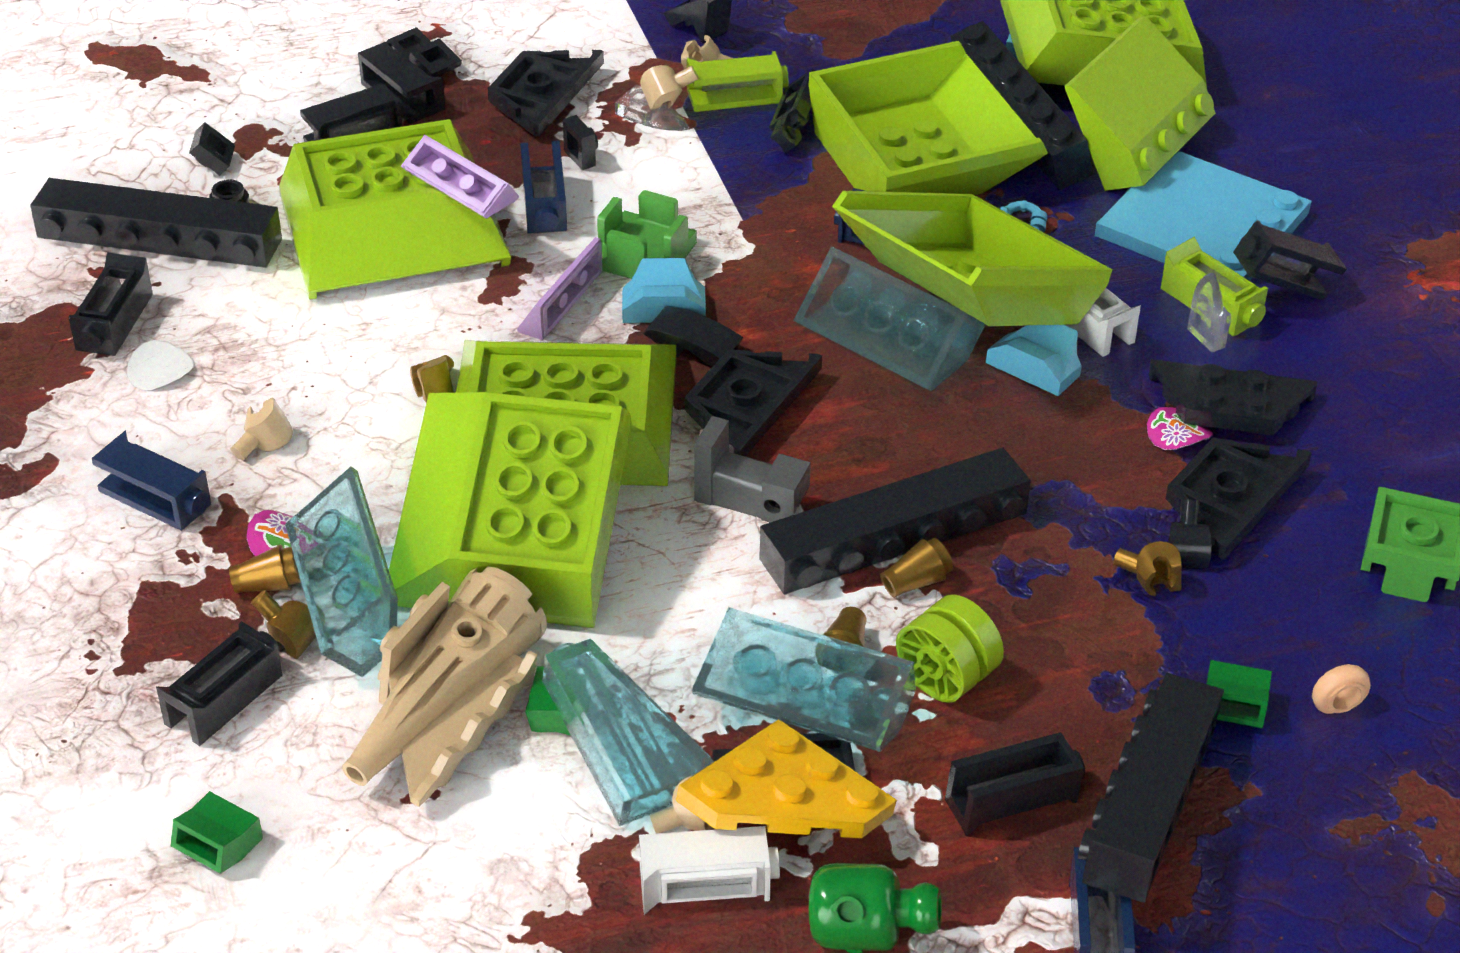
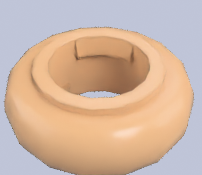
M1350 664L1337 666L1327 671L1314 685L1312 699L1315 707L1325 714L1343 713L1357 707L1369 693L1371 686L1369 675L1361 667Z

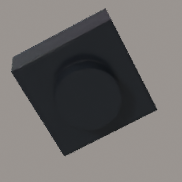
M577 115L563 119L564 152L581 170L596 166L595 150L598 148V139L595 131L591 127H587Z
M204 122L195 130L189 154L194 156L201 165L210 168L220 176L230 167L235 144Z

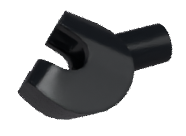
M1181 499L1180 522L1171 523L1168 543L1173 544L1179 550L1182 568L1206 569L1210 564L1211 534L1208 525L1198 524L1199 500Z

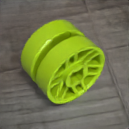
M946 595L923 614L902 628L896 638V651L899 661L911 681L935 700L946 703L958 700L972 689L977 682L983 680L1001 664L1004 656L1003 642L993 621L977 604L959 595Z

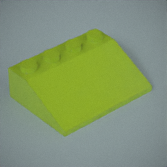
M1146 16L1139 17L1064 86L1081 131L1088 141L1090 154L1105 191L1144 186L1216 114L1212 96L1208 93L1203 78Z

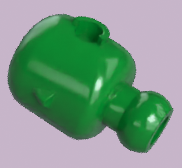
M826 864L814 873L810 885L808 911L811 935L817 944L828 949L846 950L849 953H863L864 950L890 951L898 941L900 928H912L921 934H932L940 930L942 922L941 889L931 883H920L911 889L901 888L898 875L885 865Z

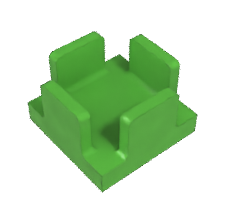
M643 190L638 196L639 214L625 210L622 212V198L613 197L597 217L598 238H601L602 270L632 279L643 258H686L697 243V230L688 228L687 216H678V200L673 197Z
M1378 487L1360 570L1370 572L1372 563L1384 565L1386 570L1381 591L1385 594L1421 602L1428 601L1433 581L1436 577L1446 579L1445 589L1455 590L1456 583L1460 579V504Z

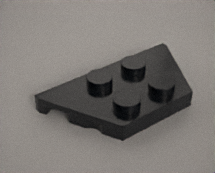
M554 50L551 52L522 51L487 88L488 101L532 135L540 137L604 64V51L592 50L590 58H570L569 50Z
M728 349L684 397L685 411L702 429L705 428L712 416L729 420V452L746 457L821 371L822 355L809 353L808 361L783 360V352L765 351L754 353L749 350Z
M1151 359L1148 376L1151 381L1160 380L1163 384V397L1176 408V414L1183 423L1265 435H1274L1282 428L1284 421L1291 420L1297 415L1300 403L1304 400L1308 402L1313 401L1317 388V381L1267 375L1259 370L1244 372L1224 369L1215 364L1199 366Z
M1212 438L1168 484L1166 500L1179 514L1181 499L1200 501L1198 524L1209 526L1211 550L1217 557L1225 560L1309 467L1311 452L1297 449L1296 457L1269 454L1270 445L1240 444L1233 440Z

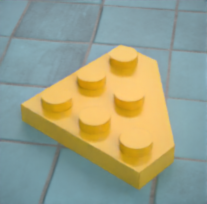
M779 719L680 784L676 797L678 803L714 829L736 830L738 823L767 824V832L810 835L811 827L840 829V836L846 838H863L893 816L897 802L891 795Z

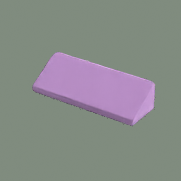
M427 135L422 137L401 165L407 172L486 219L514 203L519 198V195L507 182Z
M595 237L538 301L517 328L519 333L543 340L603 271L601 238Z

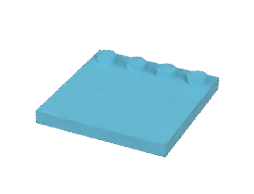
M1178 151L1144 186L1131 187L1096 223L1095 236L1162 263H1165L1167 251L1195 236L1203 252L1250 281L1252 277H1249L1233 253L1242 237L1245 236L1256 220H1259L1262 225L1291 234L1309 214L1311 200L1298 196L1292 191L1279 189Z

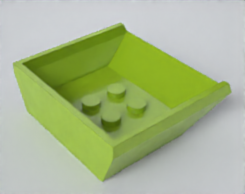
M1000 0L1017 59L1037 83L1066 85L1139 17L1146 16L1203 78L1207 88L1202 45L1184 0Z
M959 41L809 72V92L815 135L851 185L856 189L877 192L978 195L1048 154L1042 140L1034 136L966 54Z
M450 119L293 144L279 190L309 300L316 299L317 292L497 261H500L502 266L510 265L511 255L495 214L486 219L401 167L402 163L424 135L475 163L471 152Z
M842 191L832 206L880 263L988 326L1079 324L1107 287L1113 270L973 194Z
M464 340L456 393L489 392L623 406L630 413L632 423L620 485L668 486L676 373V345Z
M489 392L429 393L383 598L394 606L412 608L423 594L429 596L441 582H444L450 586L449 603L471 570L477 568V572L482 573L486 567H494L514 576L530 590L533 595L527 601L532 605L535 613L542 607L547 623L594 628L631 429L630 413L623 406Z

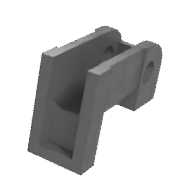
M712 416L694 443V501L734 510L761 518L762 521L770 523L794 515L809 489L811 462L778 454L774 463L770 464L729 452V420ZM768 500L776 501L780 508L771 506Z

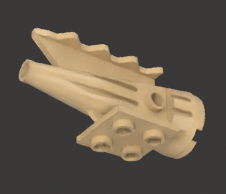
M486 567L482 573H478L477 568L471 570L449 603L450 586L441 582L429 596L423 594L415 602L409 618L400 628L394 626L387 632L380 645L382 664L378 673V680H380L379 703L383 706L351 756L342 765L344 774L352 782L365 786L376 774L402 754L410 802L420 807L437 788L446 786L459 762L467 753L474 752L479 747L488 728L495 720L504 718L523 687L533 684L537 654L529 650L524 659L520 656L544 635L547 628L546 616L542 607L535 613L532 605L527 601L533 595L530 590L517 578L501 569Z

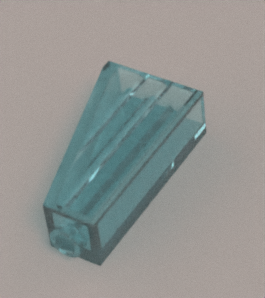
M591 638L576 644H562L551 653L545 655L542 682L558 708L560 716L619 827L673 806L672 796L679 782L689 776H694L714 762L711 756Z

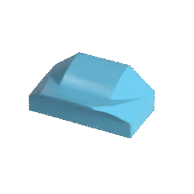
M643 258L631 281L623 287V323H652L665 306L689 310L706 317L705 286L696 280L685 258Z
M1026 325L1019 330L1007 334L987 349L986 363L1059 396L1081 374L1082 365L1077 356L1078 332L1066 325Z

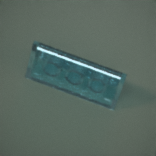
M832 246L793 320L930 391H933L967 362L986 325L961 309Z
M350 466L293 516L285 526L321 655L363 677L382 661V652H380L381 642L387 632L392 627L397 626L398 598L358 470Z
M728 607L693 685L692 693L693 695L775 720L779 719L791 725L881 752L900 732L916 692L913 661Z

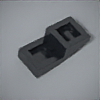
M417 27L388 39L391 41L393 49H396L429 76L438 77L461 66L462 60L440 38L431 42Z
M665 306L644 332L645 336L657 344L676 345L677 358L686 349L711 367L716 364L728 349L736 350L743 339L741 335L717 321L689 310Z

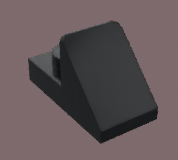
M686 0L664 12V15L670 26L684 21L686 26L693 24L701 42L706 43L705 35L714 39L728 30L732 0Z

